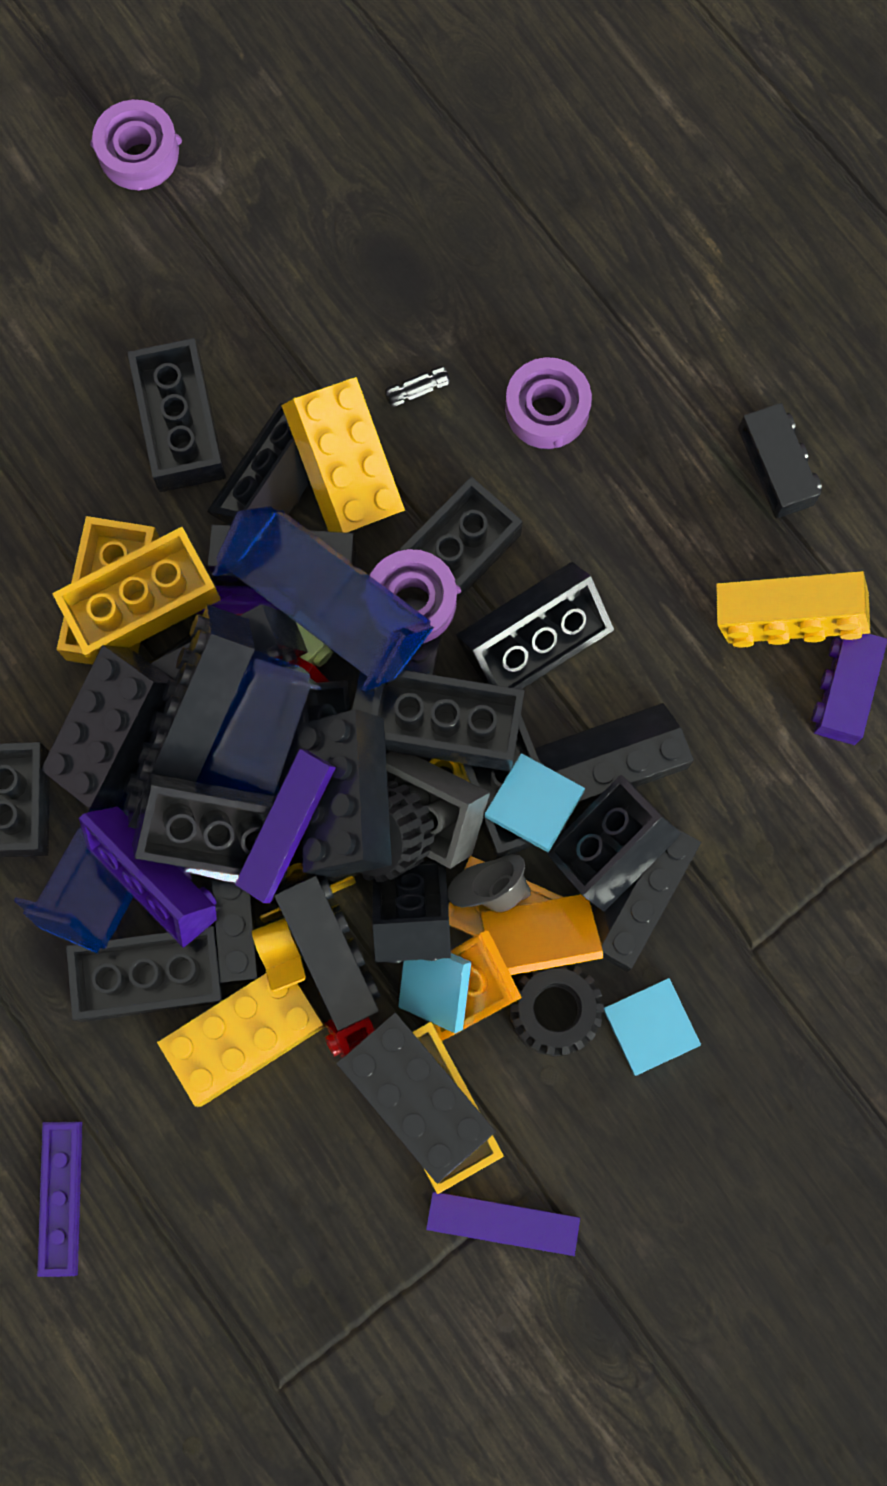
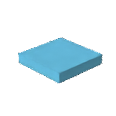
M521 753L485 812V818L549 853L584 794L585 788Z
M452 953L451 958L436 961H404L398 1007L453 1033L463 1030L471 961Z
M670 978L604 1008L605 1016L634 1076L701 1046Z

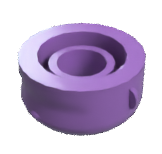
M132 99L112 105L102 113L94 126L90 146L94 148L103 172L112 182L129 190L140 191L156 187L169 178L177 165L179 145L182 143V139L175 133L170 117L162 108L145 100ZM134 145H150L142 154L130 155L126 153Z
M545 357L534 359L524 364L510 379L506 392L505 413L512 431L520 440L539 449H554L569 444L586 427L592 401L590 384L585 375L576 366L562 359ZM549 397L556 399L564 408L555 415L546 416L537 412L532 402L539 398Z
M407 549L397 551L385 557L376 565L370 574L367 589L362 595V600L367 601L369 615L374 625L384 636L398 643L418 646L437 638L447 629L456 611L457 594L462 591L456 585L455 578L449 567L441 559L422 550ZM417 587L428 593L429 601L421 610L408 612L399 608L395 603L396 594L402 589Z

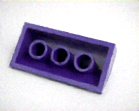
M119 807L88 812L79 817L87 849L183 948L217 920L215 908L217 902L205 887L197 888L191 881L192 876L186 867L141 860L134 857L132 842L135 828L128 827V816Z

